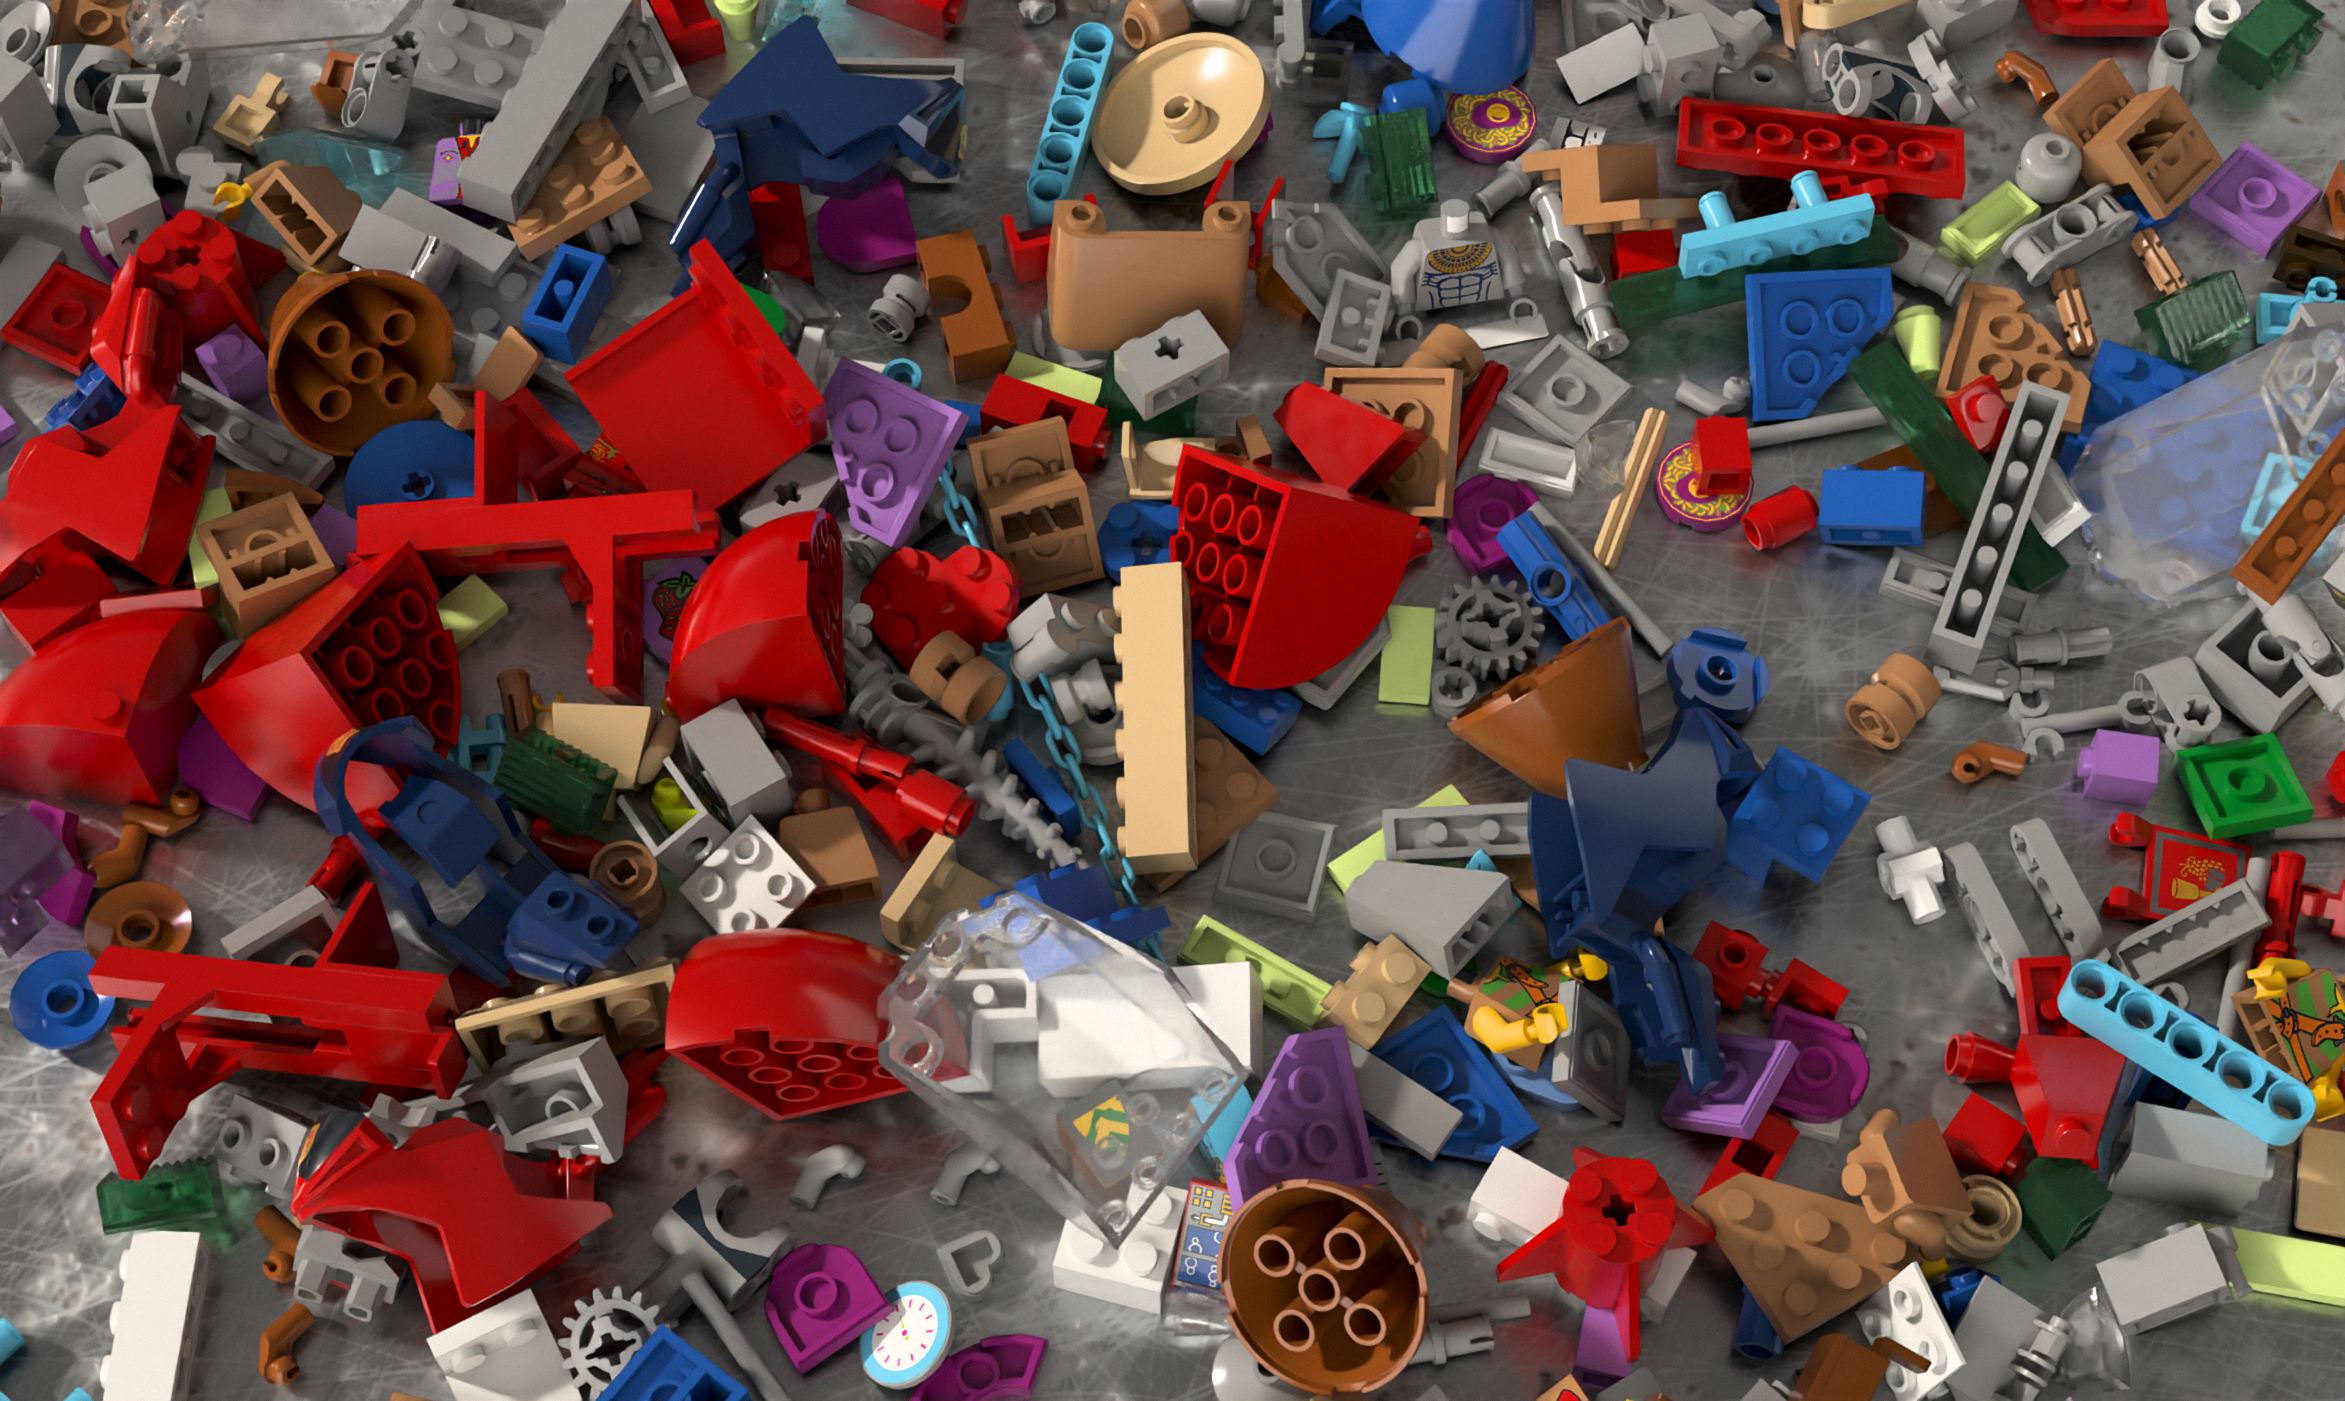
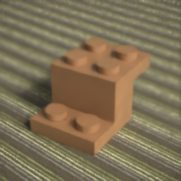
M2112 57L2097 62L2042 115L2053 133L2068 137L2078 145L2082 153V169L2080 173L2091 189L2101 183H2107L2110 187L2129 183L2153 220L2166 218L2223 162V159L2174 85L2137 95Z
M1656 144L1589 145L1522 153L1523 173H1542V181L1561 180L1563 226H1583V235L1612 233V225L1613 234L1639 232L1647 229L1680 228V219L1699 217L1698 198L1659 199Z
M1062 416L965 439L984 530L995 551L1011 561L1022 578L1023 586L1018 585L1020 599L1105 578L1087 486L1074 467L1066 423Z
M292 491L196 526L197 539L218 574L221 611L236 638H238L240 645L287 608L335 577V566Z

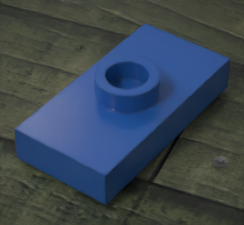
M1018 737L1004 745L1003 754L1008 775L1015 774L1018 777V781H1022L1025 784V789L1022 791L1023 795L1028 800L1035 798L1043 805L1044 811L1041 813V816L1049 825L1051 823H1058L1063 828V833L1060 836L1066 842L1080 835L1082 831L1077 805L1067 794V787L1060 774L1052 766L1045 769Z

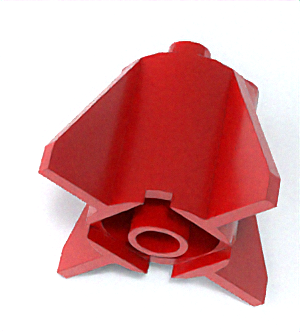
M188 209L177 213L174 219L159 226L138 247L137 257L154 273L153 291L162 297L164 308L176 311L181 316V321L184 323L183 355L193 360H199L195 349L236 323L264 353L268 363L269 343L260 331L261 323L259 319L262 311L256 291L288 265L285 262L286 257L283 255V252L277 247L217 220L202 216L196 210Z
M1587 1146L1575 1147L1572 1157L1576 1172L1570 1177L1557 1220L1497 1264L1495 1272L1497 1281L1499 1283L1553 1272L1560 1287L1568 1294L1571 1291L1576 1297L1585 1300V1305L1595 1309H1613L1627 1363L1639 1360L1641 1354L1640 1299L1654 1283L1665 1251L1713 1242L1716 1231L1712 1222L1672 1195L1666 1181L1658 1175L1656 1167L1650 1161L1642 1158L1609 1157Z

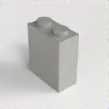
M2136 1101L2112 1141L2106 1192L2237 1218L2249 1201L2255 1202L2257 1200L2261 1184L2264 1181L2270 1182L2276 1163L2275 1149L2268 1148V1143L2230 1120Z

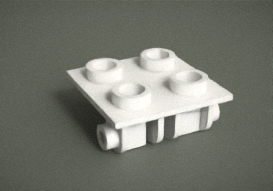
M750 814L679 890L720 935L744 930L779 928L818 886L763 825Z
M1917 1261L1907 1266L1855 1311L1862 1325V1330L1871 1346L1876 1338L1887 1336L1932 1362L1927 1373L1916 1374L1889 1358L1887 1359L1891 1363L1885 1372L1886 1380L1893 1390L1897 1401H1919L1924 1396L1931 1400L1949 1391L1944 1381L1965 1365L1966 1361Z

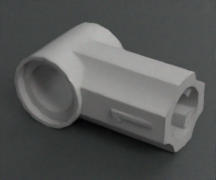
M2171 28L2163 32L2147 67L2150 77L2147 92L2174 85L2187 106H2189L2194 64L2200 51V41L2190 30Z

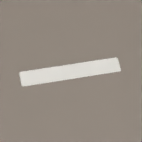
M1538 313L1536 319H1533L1532 315L1517 317L1518 324H1515L1511 319L1460 328L1471 336L1481 349L1547 337L1549 335L1541 313ZM1428 335L1421 336L1417 341L1413 338H1408L1401 341L1397 340L1379 344L1386 348L1380 368L1404 364L1415 351H1419V345Z

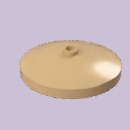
M1209 32L1191 33L1161 42L1130 61L1118 72L1104 90L1091 134L1095 155L1107 174L1116 183L1136 193L1169 195L1201 186L1218 176L1226 159L1234 161V164L1241 159L1261 133L1271 104V87L1267 73L1255 53L1246 44L1228 35Z

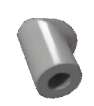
M1737 376L1730 377L1725 382L1723 388L1709 390L1685 378L1675 394V400L1708 417L1726 415L1741 411L1749 401L1747 396L1750 393L1751 387L1745 379Z
M977 1137L950 1152L943 1162L931 1191V1197L945 1205H956L967 1175L977 1169H980L985 1174L996 1172L1004 1159L1002 1149L994 1146L991 1139Z
M838 1142L810 1156L789 1198L800 1206L812 1209L828 1178L841 1173L844 1178L850 1179L857 1177L861 1173L865 1165L863 1153L854 1150V1144Z

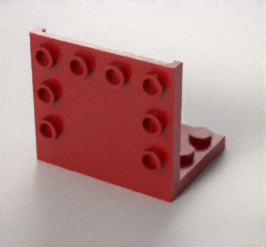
M705 237L689 248L692 266L688 268V272L693 279L690 282L692 286L690 289L564 373V376L647 492L693 489L698 494L696 512H719L828 437L825 399Z

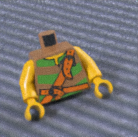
M1580 946L1577 949L1580 961L1576 962L1575 959L1569 958L1549 967H1541L1509 956H1501L1485 977L1462 968L1449 981L1446 995L1470 1005L1464 1025L1467 1035L1488 1046L1492 1052L1502 1054L1536 1073L1553 1050L1555 1039L1558 1037L1559 1032H1564L1569 1028L1564 1005L1558 1003L1559 983L1576 980L1583 985L1582 976L1584 975L1588 980H1600L1607 974L1609 963Z
M2275 957L2264 959L2257 969L2247 971L2248 978L2254 979L2256 986L2231 996L2258 1056L2299 1080L2311 1090L2316 1101L2315 1119L2317 1122L2343 1114L2345 1112V1101L2341 1091L2336 1086V1082L2345 1065V974L2336 978L2334 972L2329 968L2311 969L2303 960Z

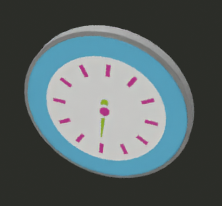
M927 1281L905 1282L888 1291L885 1296L895 1311L863 1332L860 1336L859 1353L862 1366L871 1379L884 1387L905 1389L921 1383L938 1369L951 1348L956 1329L954 1306L949 1296L942 1289Z

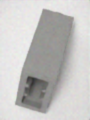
M1376 860L1363 875L1357 876L1350 883L1347 891L1344 893L1353 929L1379 943L1390 934L1394 935L1432 967L1431 971L1450 981L1515 912L1509 877L1501 872Z

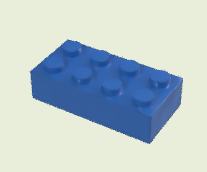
M1194 640L1192 642L1194 712L1263 756L1295 725L1303 702L1281 688L1250 689L1232 686L1206 665L1201 658L1206 651L1203 641Z

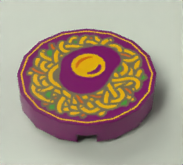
M1514 84L1504 91L1487 95L1454 93L1450 96L1446 106L1445 136L1450 143L1452 141L1458 147V152L1467 159L1484 164L1504 163L1507 160L1513 159L1514 154L1527 150L1531 146L1536 133V107L1528 94Z
M1691 441L1683 442L1670 449L1659 463L1654 484L1657 503L1666 516L1679 525L1681 521L1684 524L1691 525V530L1701 532L1723 530L1738 522L1751 502L1754 488L1752 472L1746 494L1696 496L1690 450Z

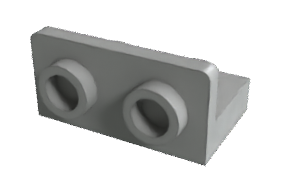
M1338 268L1332 277L1314 358L1343 368H1380L1386 350L1385 347L1379 345L1381 334L1385 335L1389 330L1395 310L1394 307L1388 305L1392 286Z

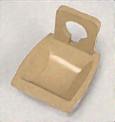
M1131 421L1123 422L1121 452L1130 488V498L1135 500H1167L1172 502L1176 472L1183 443L1216 451V439L1187 437L1137 445Z

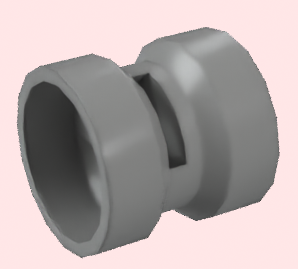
M630 204L583 230L593 253L603 256L611 253L613 247L623 243L630 246L642 241L639 225Z
M896 274L890 278L884 287V297L875 300L867 311L866 319L870 326L884 338L894 342H904L915 328L914 319L922 317L932 302L928 291L920 283L906 275Z
M1098 658L1083 663L1080 670L1075 672L1073 676L1066 672H1061L1049 678L1054 695L1068 724L1083 719L1088 708L1090 710L1094 708L1104 710L1116 705L1111 686Z

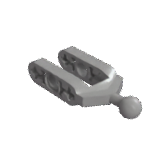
M2037 817L2014 825L2011 828L2010 837L2015 855L2061 943L2070 955L2072 968L2078 962L2086 959L2099 960L2107 964L2111 954L2104 943V935L2098 918L2046 822ZM1964 842L1944 849L1940 854L1943 862L1944 877L1993 973L2001 983L2005 984L2011 997L2017 999L2012 962L2018 958L2032 957L2027 944L1975 846L1970 842ZM2077 987L2084 996L2089 990L2086 987ZM2080 1029L2082 1038L2096 1039L2095 1037Z

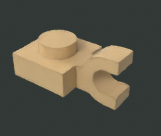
M266 72L250 98L238 93L213 125L212 130L215 137L255 157L281 123L277 113L283 111L292 100L289 94L281 91L284 86L283 79Z

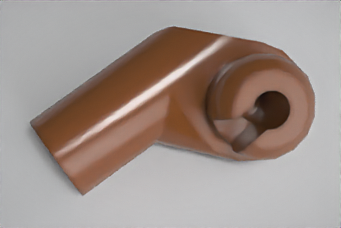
M2020 51L2005 52L2006 57L1999 59L1995 63V70L2004 82H2012L2019 75L2026 82L2040 107H2047L2058 100L2060 94L2044 66Z
M268 1205L256 1215L253 1222L272 1242L271 1252L268 1254L269 1262H263L262 1269L265 1276L271 1281L287 1283L297 1276V1272L292 1269L296 1248L302 1232L275 1205Z

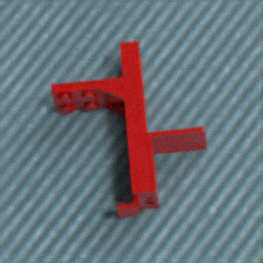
M476 390L474 497L357 506L356 553H346V570L407 540H410L432 578L471 575L473 573L484 574L580 566L593 586V603H589L586 610L587 626L589 632L593 634V653H589L586 660L589 682L593 684L596 690L617 705L644 706L643 561L719 555L721 553V516L716 511L696 512L698 494L693 489L518 503L517 416L489 391Z
M365 882L313 968L107 945L88 973V978L95 995L154 1001L149 1009L131 1007L127 1013L129 1020L127 1027L115 1026L112 1030L111 1036L120 1054L90 1099L91 1106L121 1179L141 1181L153 1161L160 1156L164 1143L177 1122L185 1116L189 1103L242 1067L430 1089L436 1091L438 1099L450 1100L468 1068L467 1060L471 1054L456 1030L455 1019L460 1016L448 977L443 974L395 969L400 956L376 883ZM202 1007L295 1017L301 1018L305 1026L316 1027L317 1029L193 1015L192 1013Z

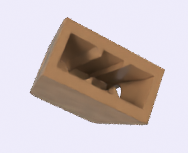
M813 788L800 793L797 797L800 815L784 817L780 820L779 844L818 888L790 916L882 899L878 869L854 809L850 806L831 808L828 792L825 789Z

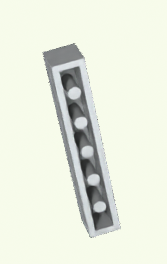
M566 0L565 8L559 18L552 19L548 24L544 41L538 51L531 53L526 59L523 75L515 87H509L504 94L501 110L493 122H487L483 127L479 145L472 156L465 157L459 166L457 182L461 186L465 206L513 224L517 223L641 22V0Z
M2023 379L1923 659L1972 675L2072 395Z

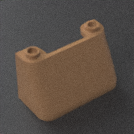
M1055 200L1046 270L1050 330L1053 339L1058 345L1070 350H1118L1128 340L1136 337L1142 338L1162 328L1170 319L1176 316L1184 317L1199 309L1228 349L1237 345L1241 339L1245 314L1251 232L1249 201H1221L1208 206L1203 215L1202 231H1107L1104 214L1098 206L1081 200Z

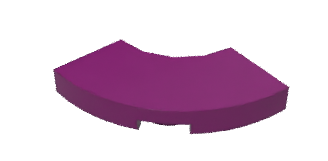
M32 800L24 833V861L31 889L40 905L48 914L64 924L79 927L96 881V877L84 869L77 852L76 832L79 815Z
M1022 1334L999 1335L980 1339V1343L964 1348L952 1356H946L938 1369L918 1385L910 1401H988L1008 1394L1031 1397L1049 1347V1340Z

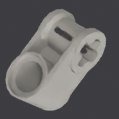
M393 48L385 50L383 53L368 51L357 57L354 63L348 96L342 108L341 118L345 127L387 144L393 142L398 137L405 122V110L415 72L414 62L407 52L402 49ZM376 64L375 67L366 68L367 65ZM402 74L399 78H392V75Z
M2180 656L2139 670L2134 674L2135 691L2143 692L2144 695L2141 706L2149 713L2165 740L2166 746L2174 754L2176 750L2211 744V733L2219 726L2222 712L2202 681L2195 663L2189 657Z

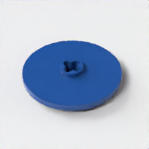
M432 420L402 422L382 430L359 449L347 470L344 481V503L348 516L357 520V506L474 497L475 441L463 431L456 430L446 423ZM421 481L425 487L426 495L416 498V495L413 493L412 484Z

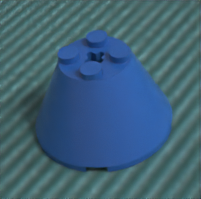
M1361 0L1365 24L1380 49L1388 57L1392 52L1395 53L1401 60L1413 68L1410 75L1417 79L1428 80L1434 87L1464 95H1487L1504 91L1511 87L1515 80L1526 74L1535 56V0Z

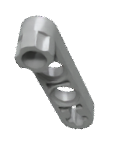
M1617 0L1654 23L1703 11L1720 45L1718 62L1731 69L1743 68L1772 36V28L1766 23L1765 16L1752 8L1747 11L1740 10L1734 17H1731L1704 0H1662L1665 6L1657 0Z

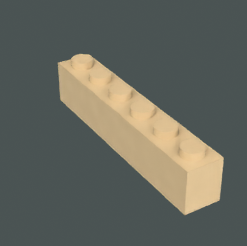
M1182 562L1121 567V586L1113 588L1116 617H1122V633L1114 635L1115 658L1117 664H1122L1123 681L1115 682L1116 707L1118 712H1123L1124 729H1117L1115 736L1119 760H1124V777H1118L1116 782L1118 805L1120 809L1125 808V826H1119L1117 830L1119 854L1121 858H1127L1136 875L1198 870L1190 580Z

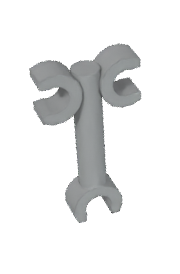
M2039 689L2035 697L2037 708L2026 707L2022 702L2019 692L2013 693L2008 707L2010 716L2021 724L2022 735L2026 738L2022 751L2027 753L2025 762L2028 765L2034 764L2038 756L2036 745L2048 747L2053 761L2060 760L2065 744L2059 733L2118 725L2120 729L2127 733L2138 734L2147 730L2151 722L2150 715L2134 716L2128 711L2129 708L2140 706L2144 698L2143 692L2140 691L2126 692L2121 696L2117 705L2047 715L2051 704L2050 695L2045 689Z

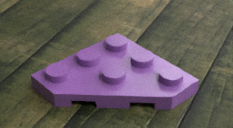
M842 356L822 397L826 402L827 420H829L834 444L831 446L839 478L845 484L850 508L847 509L851 525L856 530L899 550L903 547L969 417L948 405Z
M1344 1025L1287 1037L1222 1163L1233 1216L1246 1201L1259 1191L1282 1181L1319 1179L1355 1186L1363 1184L1374 1187L1379 1186Z

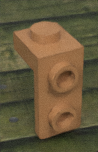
M509 326L470 385L437 382L428 398L441 411L440 417L447 425L459 431H465L466 429L475 430V391L487 390L500 402L525 387L543 360L544 354L519 327Z

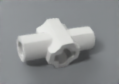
M1898 816L1879 824L1875 831L1884 853L1880 854L1876 861L1879 871L1878 877L1884 892L1888 893L1892 900L1903 897L1913 923L1916 925L1933 921L1944 915L1946 908L1937 887L1942 885L1945 878L1942 868L1943 862L1937 848L1933 847L1929 840L1917 842L1906 816Z

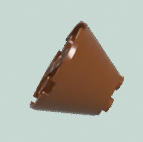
M366 269L323 275L318 272L306 273L297 283L285 291L267 319V328L270 332L267 381L272 405L281 422L296 438L307 446L323 453L336 456H354V452H358L369 439L388 427L402 422L428 420L437 409L428 398V395L437 382L451 383L456 361L452 359V335H455V330L449 313L431 290L418 280L403 273L385 269Z
M1625 616L1618 617L1562 647V651L1554 656L1555 660L1551 659L1539 667L1535 663L1522 673L1517 674L1455 715L1452 718L1453 721L1447 723L1449 729L1453 734L1540 793L1568 800L1563 766L1567 759L1577 758L1627 771H1633L1645 764L1650 758L1645 752L1631 627Z
M1293 1179L1271 1185L1259 1191L1236 1211L1229 1221L1219 1245L1217 1284L1223 1283L1225 1296L1231 1310L1226 1315L1229 1323L1245 1348L1260 1364L1280 1379L1295 1387L1328 1396H1333L1336 1392L1361 1390L1363 1394L1375 1390L1395 1378L1409 1364L1419 1349L1426 1332L1429 1315V1295L1424 1244L1427 1240L1426 1228L1402 1202L1372 1185L1363 1184L1355 1186L1319 1179Z

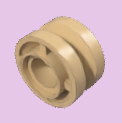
M1985 1175L1967 1176L1961 1179L1975 1211L1974 1214L1981 1217L1986 1226L1977 1223L1971 1215L1945 1231L1946 1247L1951 1255L1962 1261L1984 1263L1996 1258L2016 1236L2022 1222V1211L2015 1194L2001 1181Z

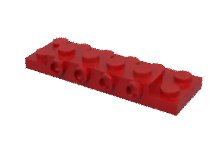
M1682 96L1679 110L1676 166L1689 167L1697 171L1717 170L1733 172L1747 177L1758 175L1783 178L1790 182L1795 175L1808 170L1816 171L1819 179L1847 175L1850 185L1863 184L1869 180L1884 178L1889 194L1900 192L1925 195L1932 199L1950 198L1962 200L1965 188L1964 129L1864 117L1855 118L1846 115Z

